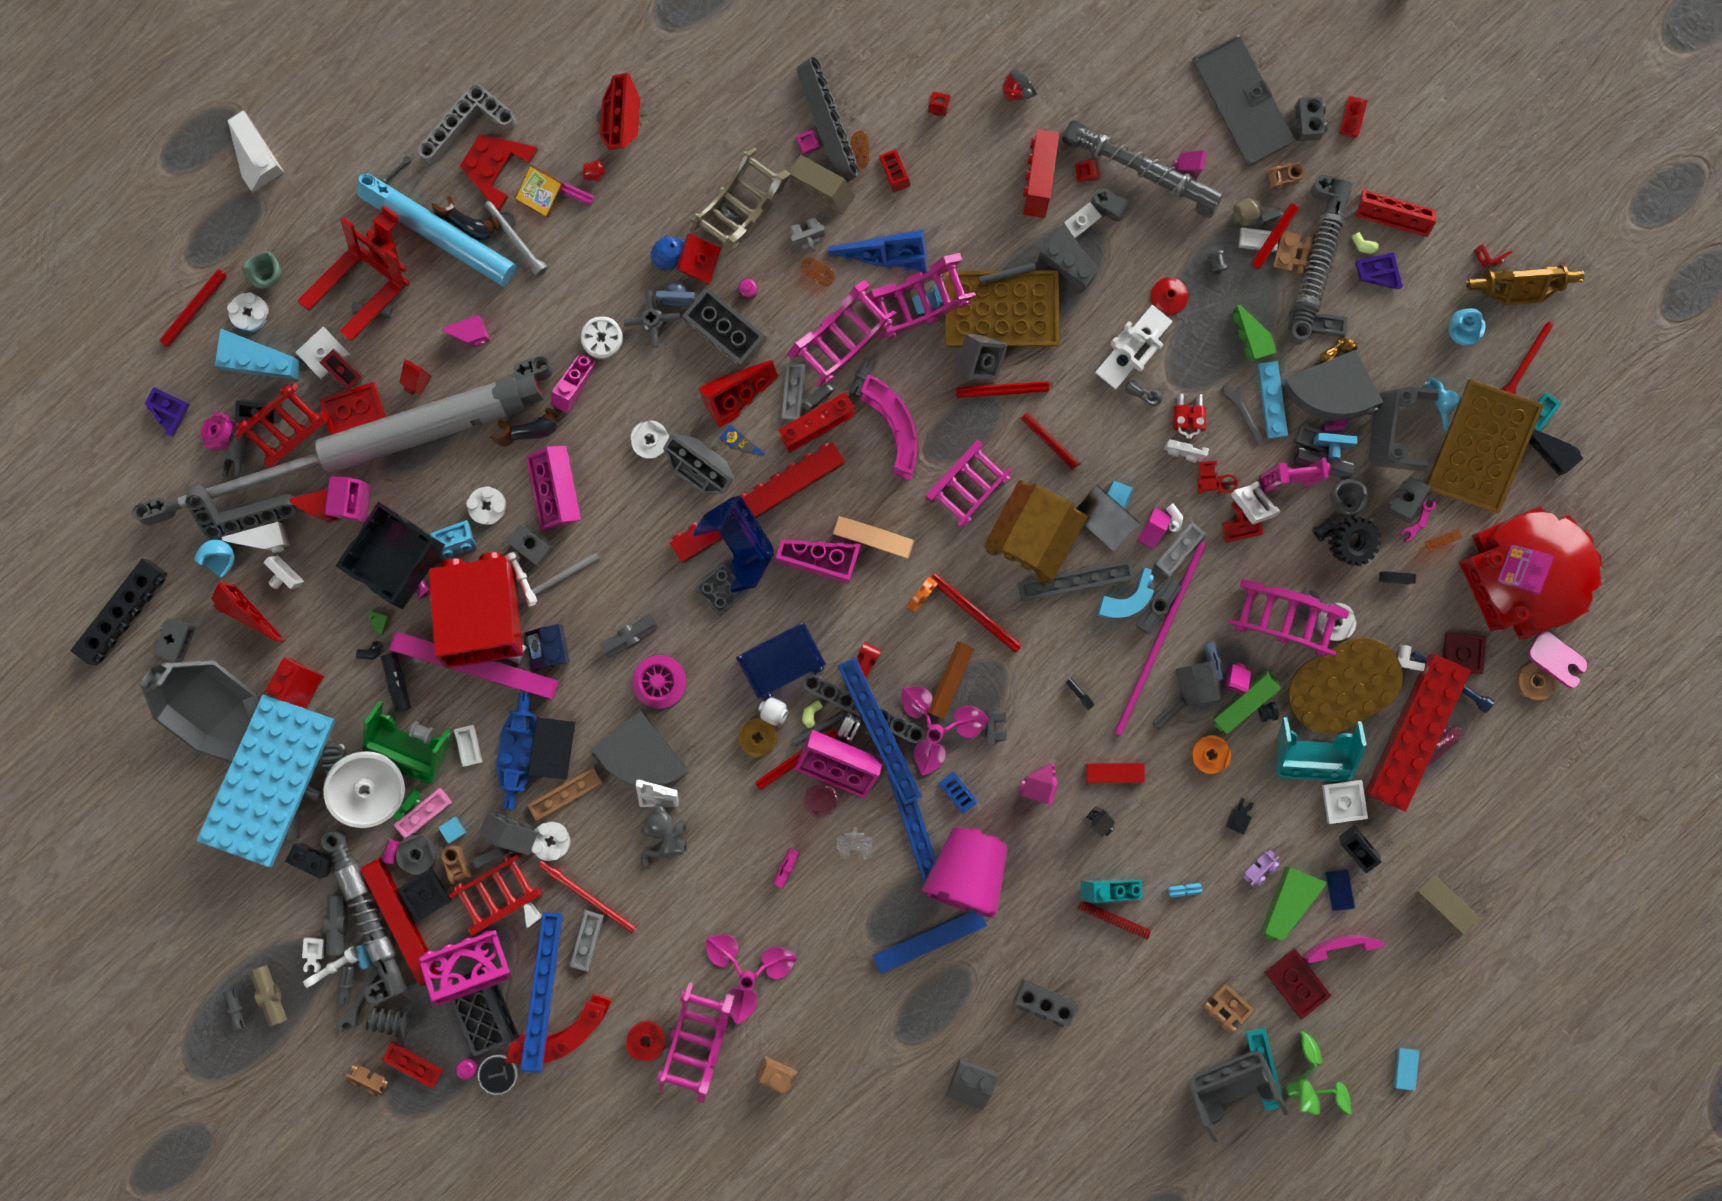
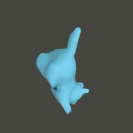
M1430 377L1428 382L1423 383L1422 388L1439 390L1438 401L1434 400L1441 415L1443 430L1447 431L1449 426L1447 415L1459 404L1460 396L1454 391L1445 390L1441 382L1434 377Z

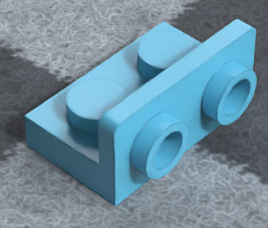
M467 520L431 533L433 537L445 544L438 555L441 560L451 559L454 556L477 548Z

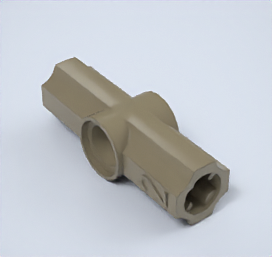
M264 965L250 971L249 973L256 989V1002L259 1007L263 1008L269 1027L287 1020L280 1001L282 998L281 991L278 985L274 984L268 966Z

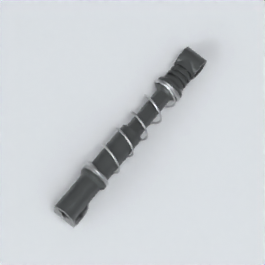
M1070 121L1061 138L1069 146H1080V148H1084L1086 151L1089 149L1093 157L1098 158L1100 155L1108 157L1107 164L1111 160H1115L1123 164V171L1127 167L1138 171L1137 175H1139V178L1144 177L1154 182L1155 186L1159 184L1171 190V194L1175 192L1176 196L1180 198L1186 197L1197 202L1195 208L1197 213L1206 218L1213 217L1222 200V192L1193 179L1192 175L1188 173L1184 175L1176 171L1175 167L1169 168L1160 164L1158 159L1144 158L1143 152L1134 155L1128 152L1126 144L1117 147L1112 144L1111 137L1104 134L1095 135L1094 132L1087 131L1086 127L1078 121Z

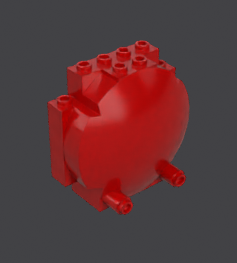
M1539 506L1471 535L1479 553L1458 562L1490 631L1503 630L1513 626L1519 640L1528 639L1548 629L1566 625L1579 616L1590 612L1588 607L1593 601L1592 592L1602 585L1600 567L1603 566L1602 558L1593 545L1592 536L1587 530L1583 531L1578 527L1571 515L1557 519L1554 514L1546 513ZM1511 544L1554 556L1540 594L1535 595L1497 582Z

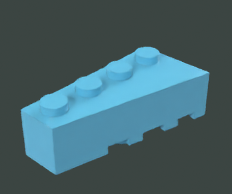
M220 329L215 360L216 367L223 371L298 380L301 361L280 351Z

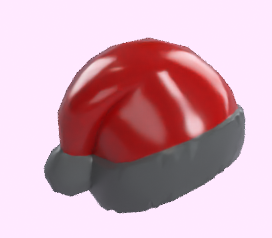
M1018 69L1010 71L1002 85L1003 95L1010 102L1029 99L1037 95L1029 79Z

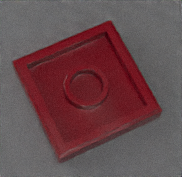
M1445 632L1443 658L1471 670L1470 673L1483 674L1486 636Z

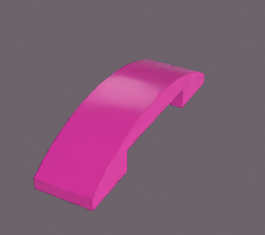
M1340 936L1316 945L1303 956V959L1308 963L1328 959L1326 951L1360 944L1361 949L1367 951L1385 947V943L1367 936Z

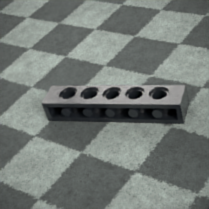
M142 558L70 651L88 665H97L103 662L106 657L105 654L117 644L118 637L128 630L129 623L141 613L143 605L152 599L153 592L165 582V577L168 573L151 560ZM146 578L147 584L143 587L142 581ZM134 593L135 600L131 602L130 597ZM120 609L123 610L122 617H119L118 614ZM110 624L111 631L108 633L107 626ZM98 639L99 646L96 648L95 641Z

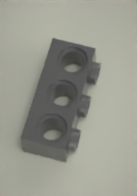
M1022 979L1014 998L1018 1009L1028 1012V1009L1036 1012L1035 1016L1044 1020L1048 1017L1053 1020L1055 1025L1063 1028L1064 1025L1070 1027L1079 1006L1076 1001L1025 979ZM1024 993H1032V999L1030 1001L1022 1000ZM1044 1000L1050 1001V1006L1047 1009L1040 1007L1041 1002ZM1061 1008L1068 1009V1014L1064 1017L1058 1015Z

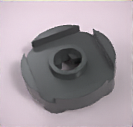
M409 836L400 843L396 852L397 863L402 870L410 874L424 873L436 862V847L427 836ZM414 849L421 852L419 860L416 857H412Z

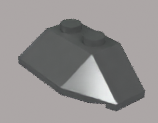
M672 433L663 447L672 471L702 494H724L734 480L727 461L697 438Z

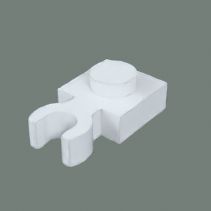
M304 938L302 958H308L303 967L304 972L309 971L310 965L315 967L314 973L320 971L321 965L318 959L324 958L326 939Z

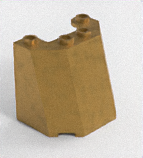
M1019 480L990 532L984 548H986L987 553L995 557L1003 553L1007 560L1012 562L1016 560L1021 563L1020 566L1028 571L1034 570L1038 576V581L1044 584H1052L1081 533L1087 516L1076 510V506L1073 503L1035 483L1029 485Z

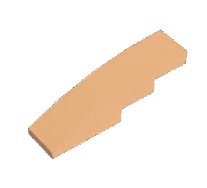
M841 516L838 517L833 532L835 536L907 559L914 543L912 539Z

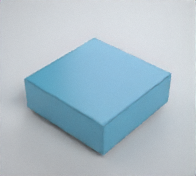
M453 817L438 827L448 844L466 833L457 817Z

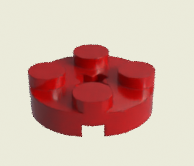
M651 1020L638 1022L629 1030L626 1047L629 1054L634 1059L641 1061L656 1059L660 1056L666 1045L665 1033L658 1024ZM643 1036L651 1039L649 1046L641 1044Z

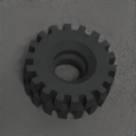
M1352 515L1351 517H1344V520H1338L1339 525H1334L1332 527L1334 532L1329 533L1332 540H1328V544L1332 545L1329 550L1334 553V558L1352 566H1362V563H1369L1368 559L1373 560L1375 558L1373 553L1379 552L1377 545L1381 546V541L1378 540L1381 537V533L1377 532L1379 528L1374 525L1375 523ZM1357 533L1358 542L1351 548L1349 546L1350 537Z

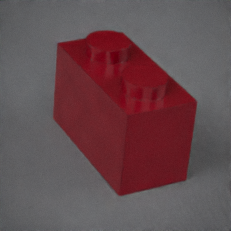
M335 348L319 362L347 390L363 376Z

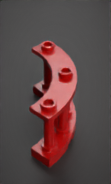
M593 994L590 1002L586 1001L575 1023L562 1031L547 1035L543 1064L558 1060L583 1044L604 1019L612 999ZM525 1034L519 1035L517 1043L511 1042L505 1062L521 1065Z

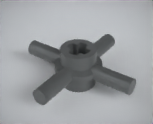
M645 291L647 309L641 314V317L623 319L624 327L642 325L650 331L651 348H658L657 330L662 326L663 322L681 320L680 312L662 314L658 309L654 308L653 291ZM654 316V322L650 323V317Z

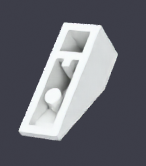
M280 522L222 537V541L269 550L272 553L281 552L284 550V547L290 546L285 525Z

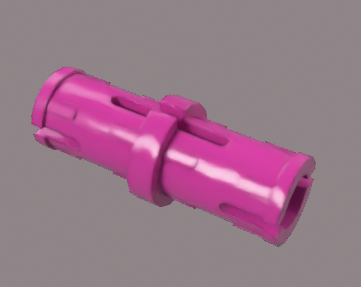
M791 848L788 849L783 862L778 866L780 868L772 884L784 888L789 874L794 871L792 868L800 855L799 852Z

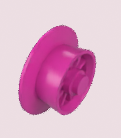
M664 655L648 657L637 666L633 674V690L637 698L648 707L656 709L670 707L678 702L684 694L686 688L685 672L682 666L671 657Z

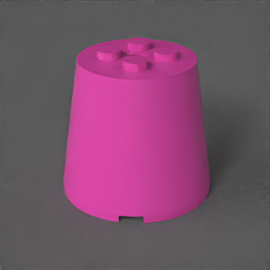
M952 827L921 889V893H927L928 897L958 909L968 911V908L977 910L976 914L996 918L1008 845L999 841V838L991 835L986 836L974 828L969 830Z

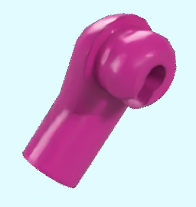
M1348 420L1333 421L1332 424L1322 425L1321 429L1326 433H1338L1343 430Z

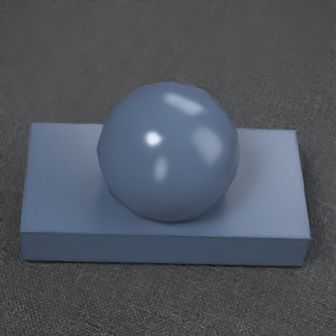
M679 281L669 284L667 291H656V299L659 306L690 307L696 300L695 293L686 292V287Z

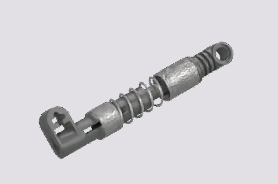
M341 830L328 832L322 837V847L329 854H332L330 858H334L332 863L335 862L336 864H334L333 872L339 883L338 885H340L339 887L343 892L345 901L352 899L348 906H354L356 909L352 913V916H355L357 920L355 925H359L361 929L359 934L363 935L365 939L363 944H367L365 946L372 964L377 967L381 980L368 986L364 994L369 1003L377 1004L408 990L396 962V953L390 942L391 940L389 936L386 937L384 933L385 927H382L380 924L382 918H378L376 914L378 909H371L369 906L374 900L366 899L365 895L370 890H368L369 888L358 862L353 857H349L351 852H347L349 851V848L346 849V846H348L347 835ZM333 836L337 839L336 845L332 842ZM385 987L386 990L384 992L376 993L377 990Z

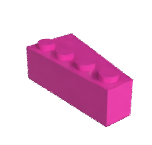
M781 540L776 555V563L849 585L861 544Z

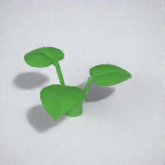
M1301 1031L1303 1052L1312 1066L1301 1076L1296 1077V1082L1287 1084L1286 1089L1289 1097L1292 1100L1300 1098L1299 1111L1317 1115L1320 1113V1103L1316 1094L1336 1095V1103L1341 1111L1351 1115V1098L1343 1083H1335V1090L1314 1091L1310 1082L1303 1080L1317 1068V1065H1321L1322 1057L1317 1042L1312 1036Z

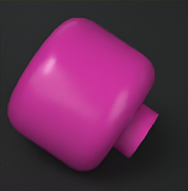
M744 279L738 287L739 294L744 299L749 300L757 295V285L751 279Z
M464 1059L456 1067V1074L462 1080L471 1079L477 1072V1064L472 1059Z

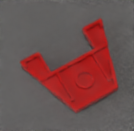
M479 134L460 167L495 208L500 211L508 196L493 187L495 181L512 155L530 164L538 149L535 146Z

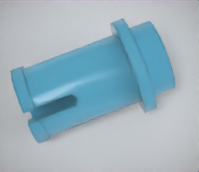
M367 944L355 947L360 962L358 966H361V970L373 966L365 948Z

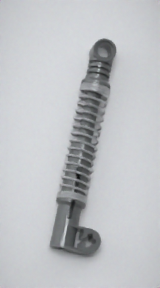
M1329 175L1318 176L1311 187V194L1314 198L1328 203L1326 210L1320 217V227L1317 228L1319 232L1316 233L1318 238L1314 239L1316 243L1312 245L1314 249L1311 250L1313 255L1309 256L1311 260L1308 261L1310 266L1306 267V270L1309 272L1304 273L1306 277L1303 278V281L1305 283L1301 284L1304 289L1299 290L1301 294L1298 295L1295 307L1297 310L1288 335L1289 340L1296 345L1303 344L1311 335L1314 316L1321 307L1320 301L1323 300L1322 295L1324 294V289H1326L1325 284L1328 283L1327 278L1331 271L1330 267L1333 265L1332 261L1336 254L1335 250L1338 247V239L1341 237L1340 233L1345 223L1344 213L1352 189L1351 182ZM1328 186H1332L1331 193L1328 192ZM1296 330H1301L1304 336H1299Z

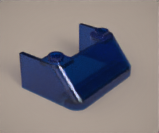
M734 496L704 514L692 533L694 536L718 531L734 555L730 569L736 578L729 589L730 592L756 588L774 555V549L770 540L745 500L741 496Z

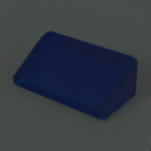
M1340 869L1325 872L1332 911L1355 909L1349 871Z

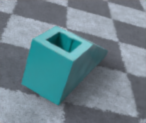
M1142 880L1080 881L1081 901L1097 903L1142 899Z

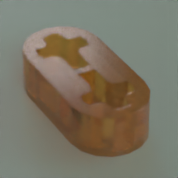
M857 131L852 135V151L855 159H858L859 152H862L863 163H859V160H856L859 169H863L869 164V142L865 132ZM858 137L865 140L862 141V147H858Z
M806 258L802 262V272L807 277L822 286H830L834 282V272L829 267L814 258ZM812 263L813 268L817 271L815 272L812 269L807 271L806 264L810 265ZM819 273H822L824 275L829 273L830 280L826 279L825 281H823V276Z
M1456 530L1427 540L1425 545L1427 550H1431L1460 540L1462 535L1460 530Z

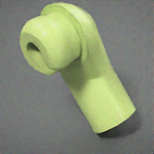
M1360 232L1351 236L1359 252L1373 254L1379 248L1377 242L1365 241Z
M819 700L807 706L803 711L802 722L807 728L815 725L814 714L823 708Z

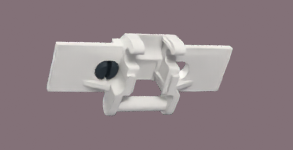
M1151 305L1134 327L1128 321L1121 334L1111 341L1114 351L1095 373L1116 390L1133 368L1142 372L1144 365L1154 353L1163 347L1162 342L1158 338L1173 321ZM1142 329H1148L1150 335L1145 334ZM1144 343H1147L1150 347L1138 361L1134 358V355Z

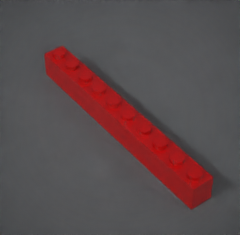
M826 442L818 447L819 451L812 454L810 452L803 456V461L798 464L794 462L788 465L785 472L781 474L779 472L775 473L767 483L761 482L753 487L754 491L749 494L747 492L741 494L733 504L731 502L726 503L721 507L720 512L708 514L705 517V521L700 524L698 522L688 527L689 531L684 534L680 532L674 535L669 543L680 561L684 564L845 465V461L834 443L829 444Z

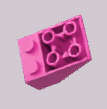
M330 476L325 515L364 523L368 515L371 486L362 480L350 477Z

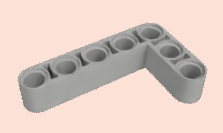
M472 85L424 139L418 148V152L426 163H437L480 112L484 113L505 131H511L516 127V118L510 109L483 87ZM482 94L480 98L474 99L475 95ZM496 105L494 110H488L490 106ZM469 108L467 113H462L463 109ZM505 117H510L508 122H503ZM457 122L455 127H450L451 123ZM445 136L443 141L438 142L439 137ZM433 150L431 155L426 156L427 151Z

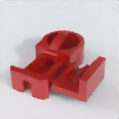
M1217 461L1198 462L1200 476H1202V480L1201 477L1197 479L1199 494H1202V491L1218 490V493H1231L1237 489L1238 480L1232 474L1217 476L1216 479V475H1218V472L1215 473ZM1225 477H1232L1234 481L1221 482ZM1235 485L1232 490H1225L1221 487Z

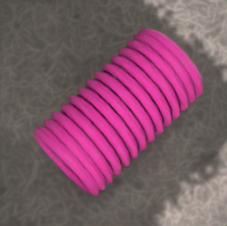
M388 839L381 861L394 864L400 842Z

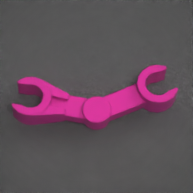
M1426 500L1421 507L1423 510L1418 522L1412 527L1400 531L1399 536L1404 534V532L1409 534L1408 539H1405L1404 542L1412 540L1421 528L1427 526L1430 510H1433L1436 506L1435 501L1431 502V506L1428 508Z

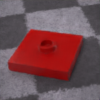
M688 233L676 270L705 284H710L721 248Z

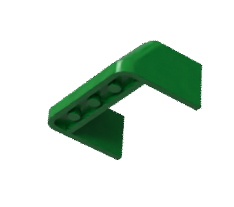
M379 700L364 721L362 752L382 754L391 759L398 766L402 774L427 784L432 783L448 751L451 730L447 729L442 737H433L428 744H425L423 740L416 737L410 738L408 733L396 729V723L392 716L382 714L383 702Z

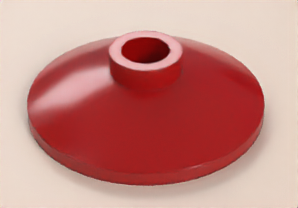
M1163 278L1156 282L1151 290V303L1165 315L1177 314L1184 309L1188 302V290L1176 278ZM1173 292L1174 297H1169L1167 293Z

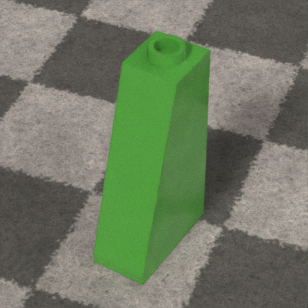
M1266 668L1249 684L1247 693L1237 694L1214 716L1216 721L1214 725L1219 731L1222 732L1224 730L1228 734L1281 689L1280 682Z
M1285 866L1261 931L1266 934L1265 938L1275 942L1277 938L1284 941L1324 889L1327 882Z

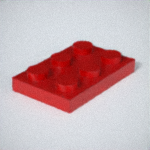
M375 382L319 399L322 410L328 414L326 423L330 435L386 417Z

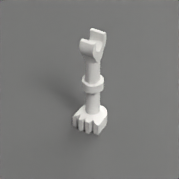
M514 551L505 555L513 566L516 573L515 578L523 589L528 606L536 605V596L530 589L527 582L528 577L526 573H523L519 563L521 559L519 552Z
M354 946L349 947L344 951L343 957L335 962L331 961L327 964V967L304 980L303 983L306 988L314 985L330 973H336L338 968L350 962L353 964L359 961L357 950L354 949Z

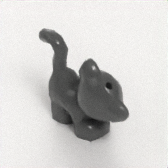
M660 804L655 805L653 812L650 813L646 820V824L641 828L643 835L663 839L659 851L647 849L641 854V864L645 869L649 867V857L669 859L675 855L684 854L687 851V840L680 839V836L686 832V821H679L673 827L672 817L666 813L665 808Z

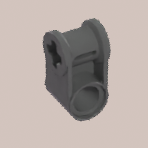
M1106 189L1097 190L1091 199V204L1098 212L1117 222L1121 221L1129 206V202L1126 199Z

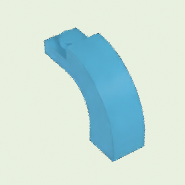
M1148 568L1141 569L1136 589L1129 598L1119 600L1107 596L1101 597L1097 616L1120 619L1131 616L1144 608L1154 590L1147 588L1153 580L1152 570Z

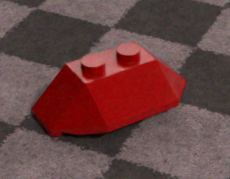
M629 73L613 75L610 80L611 83L602 98L600 137L608 150L625 148L638 136L640 97Z

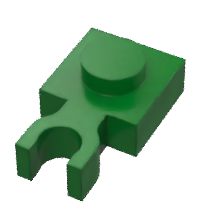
M414 788L394 813L393 818L400 821L410 807L414 809L421 801L418 798L421 792Z

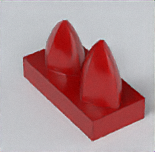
M1353 96L1347 98L1338 134L1353 138L1359 136L1368 100Z

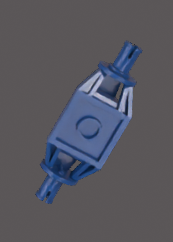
M519 692L517 709L515 711L509 710L510 715L501 730L496 769L499 779L498 788L505 791L502 806L505 809H515L516 793L525 791L524 787L533 776L528 775L536 714L528 711L531 696L529 693ZM526 716L529 719V729H526ZM523 774L519 786H517L519 776Z

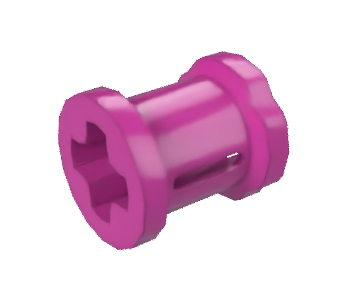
M423 579L415 590L419 600L431 594L429 586Z

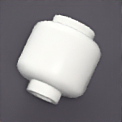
M773 697L768 698L766 701L763 700L758 709L760 711V718L774 726L780 723L783 724L788 715L786 704Z

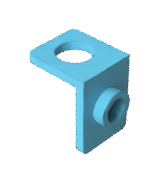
M934 285L933 290L926 292L932 310L941 308L943 304L938 287ZM919 295L912 297L917 314H924L925 311Z

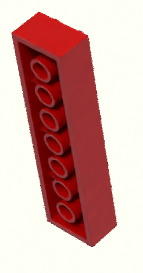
M1437 654L1427 655L1424 662V671H1420L1364 792V794L1404 812L1408 809L1471 670Z

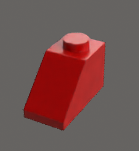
M405 359L399 383L404 386L403 390L409 394L414 395V393H417L421 396L432 376L421 367Z

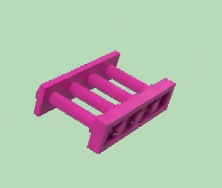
M979 440L966 451L925 497L930 503L933 500L941 502L960 520L956 525L958 528L961 525L965 527L972 520L970 516L999 484L1004 485L1011 478L1009 474L1012 470L1010 468L1003 473L982 453L981 448L983 444ZM972 458L978 459L999 478L992 486L988 485L969 467L968 462ZM959 472L965 473L986 492L979 501L956 481L957 478L955 476ZM946 486L952 487L973 506L966 515L943 495L944 492L942 490Z
M1322 458L1305 468L1297 469L1287 468V463L1277 464L1260 475L1262 490L1265 494L1271 493L1285 484L1303 482L1304 489L1309 488L1329 477L1330 465L1327 463L1326 458Z

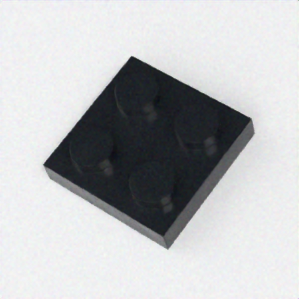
M430 868L397 889L416 922L421 921L452 901L433 868Z

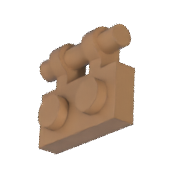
M1284 231L1278 242L1272 268L1290 273L1293 266L1298 267L1297 274L1304 275L1305 269L1309 265V254L1313 249V238L1306 237L1305 243H1300L1301 235ZM1297 250L1302 251L1301 259L1295 258Z
M1225 982L1211 996L1217 1002L1211 1005L1206 1001L1202 1006L1211 1018L1214 1017L1220 1023V1026L1224 1030L1227 1029L1231 1034L1237 1029L1232 1024L1235 1020L1243 1024L1254 1012V1009ZM1222 1007L1230 1013L1226 1018L1219 1012Z

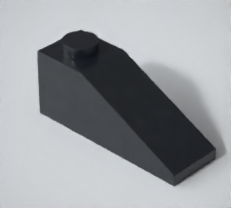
M1534 429L1529 440L1530 445L1558 476L1568 473L1584 459L1577 447Z
M1095 806L1083 819L1101 837L1104 835L1108 836L1114 830V820L1102 808Z

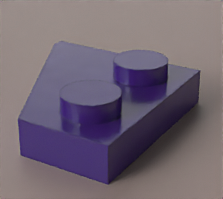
M1394 252L1355 262L1360 281L1397 290L1403 287Z
M155 387L152 388L145 402V405L154 414L156 420L165 428L166 433L174 437L190 404Z

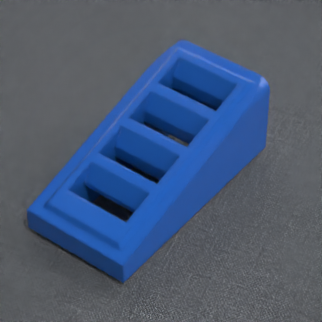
M954 771L938 783L963 814L978 803ZM952 779H955L956 782L953 783L949 788L945 786ZM960 785L961 788L958 789L954 794L950 792L956 786ZM965 791L966 794L959 800H956L955 797ZM969 797L971 800L962 807L960 804Z

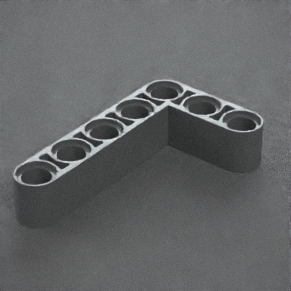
M201 485L190 486L185 500L186 506L203 535L210 540H217L224 536L292 518L296 512V506L289 500V498L295 497L291 494H283L218 513L207 491Z

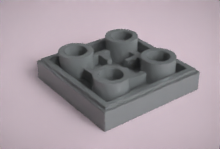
M721 563L695 587L698 593L719 616H722L749 591L724 563Z

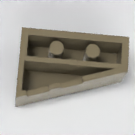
M800 155L789 171L793 185L803 188L810 195L815 196L841 215H843L855 198L844 178Z
M1435 875L1416 893L1418 895L1417 899L1424 906H1428L1433 911L1432 913L1440 921L1442 920L1458 938L1480 919L1473 910Z

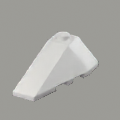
M244 110L228 120L241 176L251 192L257 191L285 173Z

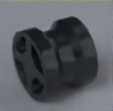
M1275 701L1269 702L1266 705L1262 704L1258 708L1259 718L1262 723L1267 722L1269 719L1273 721L1279 719Z

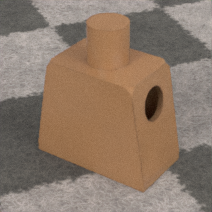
M764 1056L756 1075L760 1083L785 1094L790 1090L798 1071Z

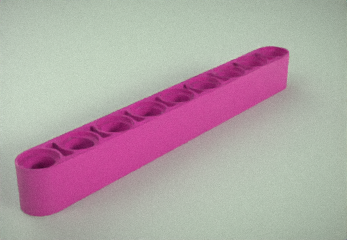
M394 633L389 647L390 651L445 667L435 657L434 643L403 633ZM495 661L449 668L551 700L554 698L559 683L557 680Z

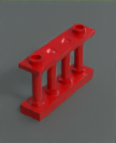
M295 382L290 386L288 384L279 391L280 394L250 419L247 421L242 420L236 426L235 437L239 438L245 433L265 452L264 464L268 468L272 467L313 434L328 419V414L324 410L314 413L294 393L297 388ZM289 398L308 417V422L304 425L299 424L279 404ZM274 410L294 429V433L290 437L288 435L285 436L265 416ZM259 421L280 441V445L276 448L270 447L251 427Z
M843 392L778 429L781 435L780 439L790 454L855 417L852 411L855 408L846 392Z
M512 853L503 858L504 863L465 886L461 883L453 888L454 892L449 897L453 898L458 895L473 921L471 922L473 926L468 929L471 936L543 894L540 887L534 890L533 887L529 886L517 865L516 860L522 857L521 854L515 856ZM508 865L524 891L522 892L524 896L518 900L516 897H513L499 873V870ZM491 875L507 901L505 902L507 906L501 910L499 907H496L482 880ZM474 885L490 911L488 912L490 916L484 920L482 917H479L465 890Z

